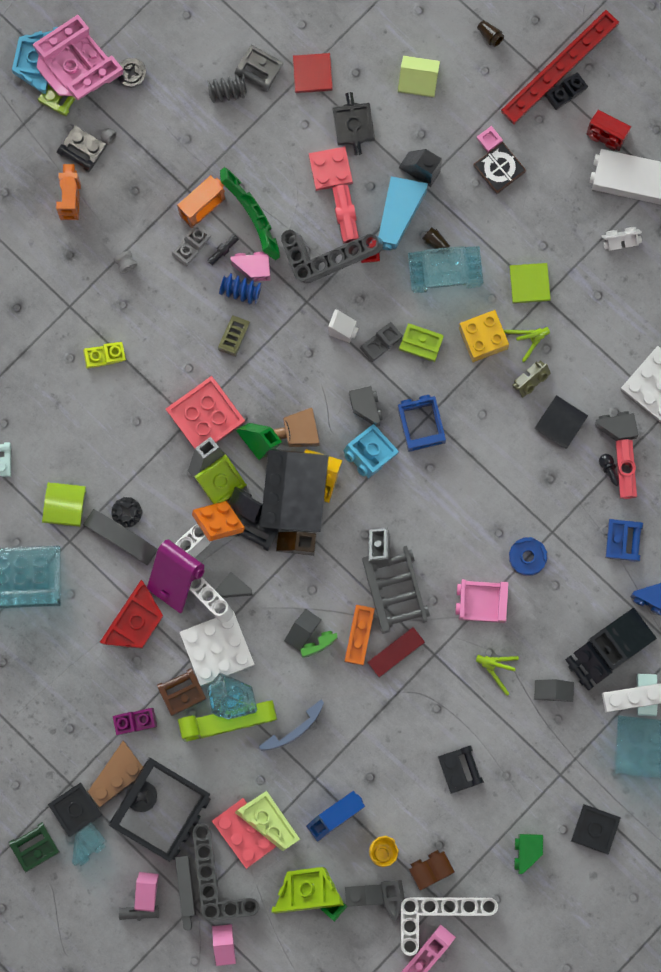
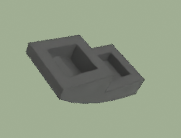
M390 322L380 329L375 336L361 345L360 349L373 362L397 343L403 335Z

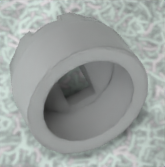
M109 128L101 132V139L108 145H111L117 137V132Z

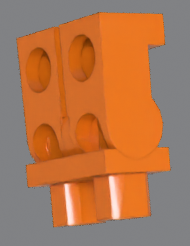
M63 164V173L58 175L62 191V202H56V209L60 220H79L80 194L78 189H81V182L75 170V165Z

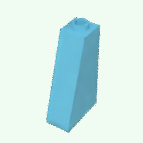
M391 176L378 236L383 241L384 250L397 248L427 193L428 183Z

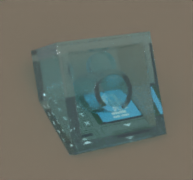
M219 672L207 688L211 711L217 717L229 720L253 714L257 711L253 689L248 684Z

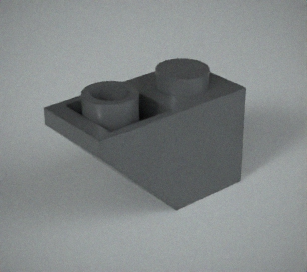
M371 386L349 391L353 413L370 424H374L376 427L380 426V420H383L381 409H377L375 403L378 402L377 392L372 391Z
M629 411L620 412L617 414L618 416L614 417L603 415L595 422L596 428L615 441L637 439L639 435L634 413L629 414Z
M211 437L194 450L188 472L194 479V476L224 455Z

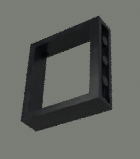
M149 757L108 825L170 862L179 855L181 850L178 848L181 843H185L191 834L188 831L191 826H196L201 817L199 815L201 809L207 808L211 800L209 798L210 793ZM153 767L201 795L167 853L119 825Z

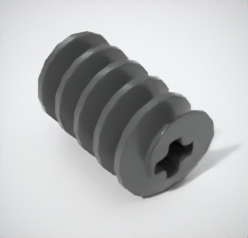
M244 74L242 80L239 79L238 75L235 76L234 81L230 76L227 82H225L223 77L220 79V83L213 79L212 85L207 80L209 96L213 103L216 102V97L219 98L220 102H223L224 96L230 101L231 95L237 100L239 94L244 99L247 93Z

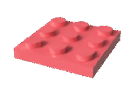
M212 376L166 408L170 417L194 449L209 437L215 443L219 442L245 423L244 418Z

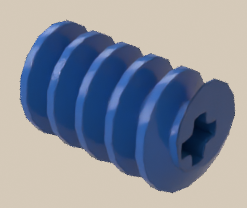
M230 273L228 277L224 275L219 294L223 295L226 291L228 298L233 294L235 300L240 296L241 302L248 298V304H252L255 300L256 305L261 291V282L255 287L254 280L247 284V278H244L240 282L239 275L233 280L232 273Z

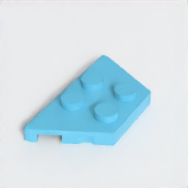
M39 31L33 35L19 37L12 67L13 74L43 94H46L48 83L37 70L38 53L34 49L33 44L52 31L44 33Z

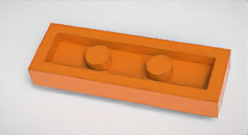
M356 605L344 662L364 666L375 608Z

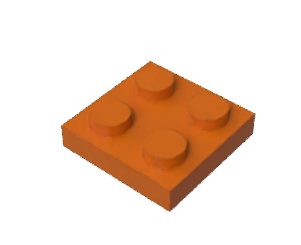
M227 501L197 508L192 512L193 518L209 542L243 533L244 531L243 524Z

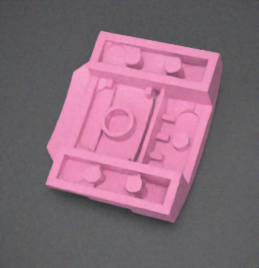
M76 15L33 44L34 49L38 53L37 70L59 96H73L75 99L80 100L90 92L95 91L105 83L109 84L123 74V68L112 55L107 57L90 37L89 27L79 15Z

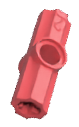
M339 185L332 188L336 205L335 213L337 223L340 225L343 243H349L359 238L355 222L357 221L354 204L351 202L348 185Z
M633 440L616 441L620 499L636 498V466L634 463ZM628 465L631 468V472L628 474L624 473L621 466Z

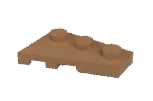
M122 741L88 790V793L99 807H102L132 784L143 768L124 741Z

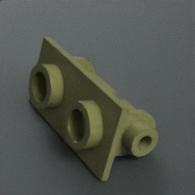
M541 360L539 362L536 361L527 369V372L530 374L529 377L523 373L514 380L512 386L516 391L519 390L522 398L530 394L539 383L545 381L551 374L548 365L544 364Z

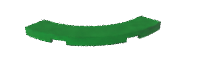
M225 167L220 170L221 183L238 199L248 213L258 232L262 251L273 260H277L280 258L279 247L276 238H272L270 233L272 228L264 212L250 192L246 193L240 186L242 182Z

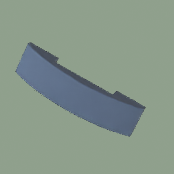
M320 700L306 710L310 718L280 741L273 735L259 746L261 751L280 748L303 735L318 718L324 702Z

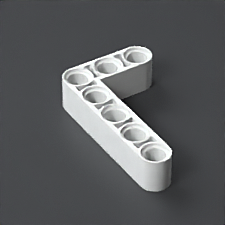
M196 524L175 544L183 550L187 546H191L186 552L195 558L212 541L209 542L205 534L199 537L203 531ZM202 577L191 582L189 591L220 622L231 620L233 617L231 607ZM201 583V585L195 589V586ZM213 596L210 601H207L208 597ZM226 608L223 613L219 614L221 609Z
M406 898L401 903V950L408 956L417 953L419 949V916H491L497 912L498 904L493 898ZM407 901L414 902L415 910L413 912H407L404 909V904ZM432 901L435 904L433 912L425 911V902ZM447 901H452L455 905L454 910L450 913L444 910V904ZM466 901H471L474 904V910L470 913L464 910L463 906ZM486 901H491L494 904V910L490 913L486 912L483 908ZM407 921L415 923V930L409 933L404 929V924ZM407 941L415 943L416 947L413 952L405 951L404 944Z

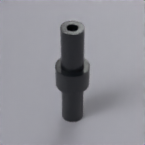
M233 234L224 244L221 243L216 248L217 251L207 261L213 266L222 256L229 252V249L239 238Z

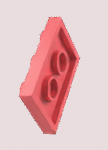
M242 798L212 820V822L247 869L277 846L235 813L247 804L245 799Z

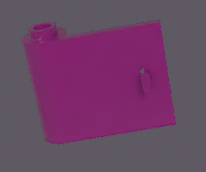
M167 539L158 548L147 589L174 610L182 613L191 582L203 576L205 572L204 564Z

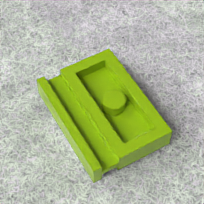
M408 323L399 350L435 362L444 335Z

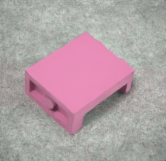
M462 579L461 584H457V595L460 596V603H456V615H459V620L506 622L508 582L489 583Z

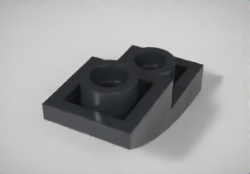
M577 72L563 80L559 86L547 92L545 97L554 109L557 110L585 91L588 85Z
M235 487L229 505L248 520L258 522L263 504L251 498L252 495Z

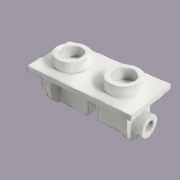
M636 227L625 228L624 232L618 233L617 230L607 231L606 235H601L606 240V242H603L604 249H608V251L621 249V241H624L625 248L639 246L642 243V238L638 234L642 233V231L636 229Z

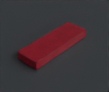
M412 627L367 663L380 678L423 645L425 641L415 628Z

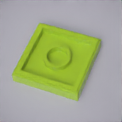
M547 263L509 266L512 304L551 300Z
M226 454L194 476L213 504L229 499L235 487L243 489L247 486Z

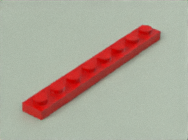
M605 10L501 109V113L510 122L515 124L619 25V21Z

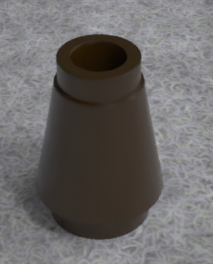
M485 20L481 21L477 26V29L489 45L496 47L503 41L504 35L502 31Z
M432 227L422 238L425 244L442 254L450 247L440 232Z

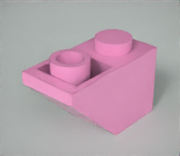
M264 252L253 253L254 255L238 253L235 256H231L232 266L250 281H271L269 256Z

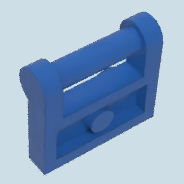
M609 519L605 558L640 562L639 546L643 523ZM628 528L633 529L631 554L626 553Z

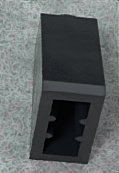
M427 149L410 151L399 168L421 182L428 183V186L431 187L441 172L442 158Z

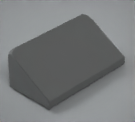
M388 528L369 530V563L390 566V533Z

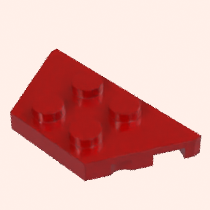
M140 580L101 639V644L143 649L164 617L142 580Z

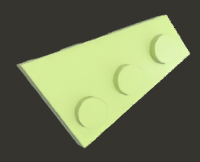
M267 791L235 812L282 851L300 840Z

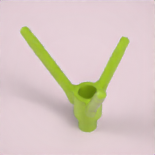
M548 327L536 330H504V333L525 334L517 337V341L531 339L533 344L522 359V362H525L540 340L550 334V330Z
M478 655L476 662L482 664V667L487 668L486 670L508 696L509 692L494 672V669L499 667L515 671L516 668L497 662L518 660L519 657L498 658Z

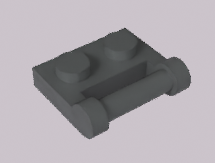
M251 44L234 74L239 77L244 74L246 79L261 86L262 90L268 92L282 68L283 62ZM246 65L268 76L266 81L245 70Z

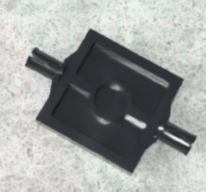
M348 92L345 94L347 104L333 108L338 146L353 145L354 155H358V153L361 155V143L375 140L370 103H354L353 92H350V99Z

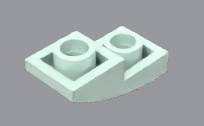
M637 674V687L657 684V675ZM658 704L638 707L637 715L657 716Z

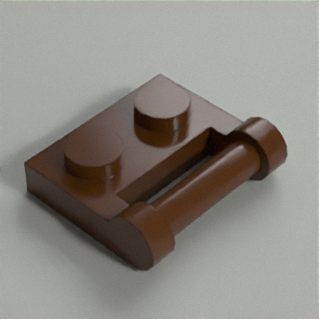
M192 668L164 684L162 682L157 684L171 716L206 700ZM191 679L193 684L170 695L167 694V690Z

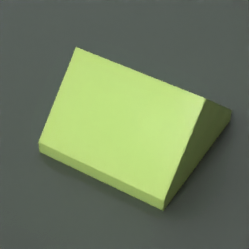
M403 56L398 92L435 97L440 61Z

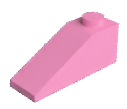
M440 924L402 972H428L456 937Z

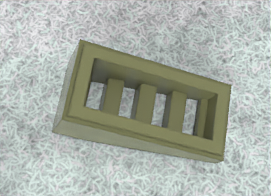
M232 315L219 343L218 350L236 357L250 321ZM234 322H237L244 325V327L240 328L233 324ZM231 329H235V330H237V331H240V332H241L240 335H239V334H236V333H234V332H231ZM230 335L238 338V340H232L228 338V336ZM229 342L234 344L235 346L233 348L231 346L226 345L225 343Z

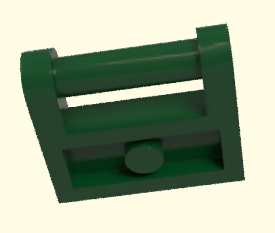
M43 822L22 837L8 842L25 873L60 853ZM40 834L43 835L44 839L24 851H20V846Z

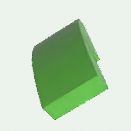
M332 631L323 632L318 637L319 645H315V643L305 644L304 648L301 649L302 658L310 657L328 648L338 639L337 633L333 634Z

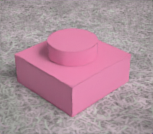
M492 126L476 138L487 153L503 142V139Z

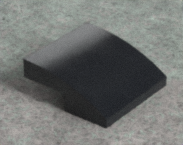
M556 395L534 429L567 449L589 415Z

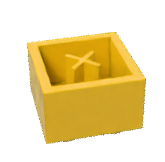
M495 310L459 323V330L472 363L508 350L509 343Z

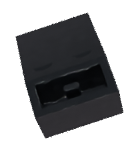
M632 608L589 638L587 642H591L611 671H613L657 638L636 609Z

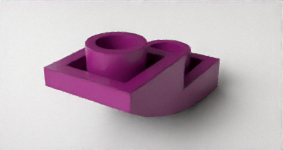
M154 708L113 716L116 735L157 727Z

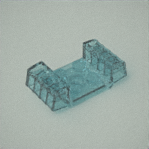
M480 246L428 249L408 253L411 289L414 293L427 292L428 288L466 285L467 288H476L483 284Z

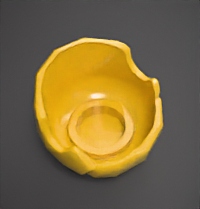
M388 836L376 838L369 847V856L372 862L379 867L391 866L396 861L399 853L395 840Z

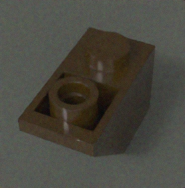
M299 531L278 532L276 552L314 556L316 533Z

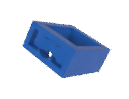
M424 395L419 397L420 400L412 401V399H407L398 404V412L408 452L446 443L435 396ZM431 406L438 434L411 440L404 412Z

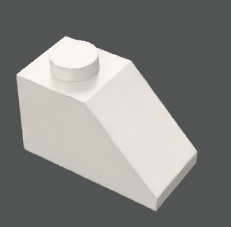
M335 309L328 326L329 336L350 343L352 338H356L359 330L356 327L357 321Z

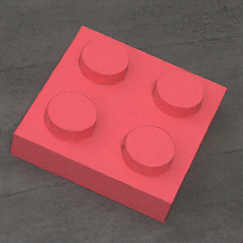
M345 146L309 153L316 191L334 188L339 185L353 184Z

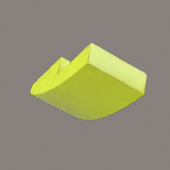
M122 342L108 343L100 347L85 348L83 350L86 369L126 360Z

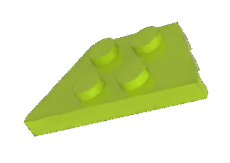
M318 867L287 871L284 884L278 893L279 899L277 904L271 910L272 913L278 914L344 905L327 869Z

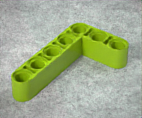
M271 700L253 704V706L249 705L250 712H246L248 710L246 706L196 718L195 715L178 719L182 740L184 742L275 721L277 720L274 702Z

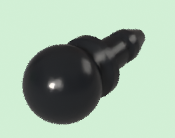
M610 454L601 455L599 465L603 468L604 473H608L611 482L618 486L619 482L615 472L614 458Z

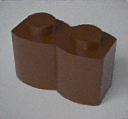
M436 850L428 855V860L422 862L419 859L410 864L412 868L409 869V872L419 891L455 873L444 851L440 853L439 850Z

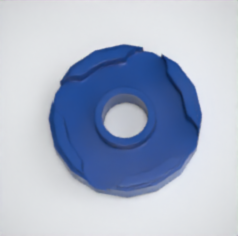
M525 537L517 540L511 547L509 562L517 573L524 576H533L545 567L547 551L545 546L532 537ZM524 552H531L534 556L533 560L530 562L523 559Z

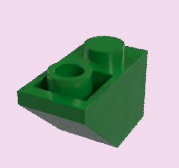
M248 423L236 430L258 460L267 457L269 449H276L282 443L274 430L268 426Z
M519 834L518 838H515V850H518V858L514 859V870H518V874L526 872L543 855V835Z

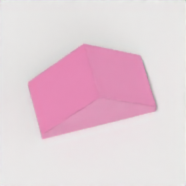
M139 872L136 881L135 910L154 912L159 874Z
M232 924L212 926L216 966L236 964Z

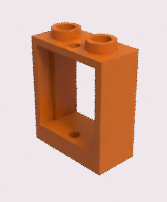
M210 175L177 205L180 217L191 228L225 200L224 185L218 178L214 179Z

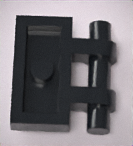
M590 641L573 653L578 660L575 661L571 655L565 659L569 665L568 668L571 672L574 671L580 679L579 683L584 685L588 691L594 687L590 681L591 679L597 685L613 673ZM581 664L587 671V675H585V673L579 667Z

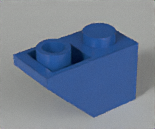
M661 583L636 590L632 593L630 597L634 599L633 602L640 606L645 604L651 607L653 613L661 615Z

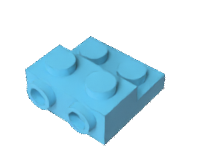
M374 424L348 443L343 450L346 460L354 462L358 473L361 476H367L368 479L399 453L395 446Z

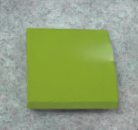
M48 482L42 523L80 527L86 486Z

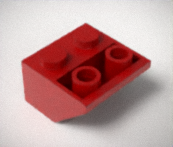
M598 110L589 123L586 135L595 142L600 141L611 150L620 151L632 126Z

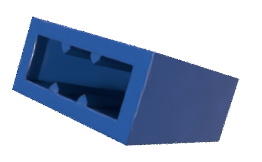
M352 791L319 814L306 827L318 842L365 807L363 800Z

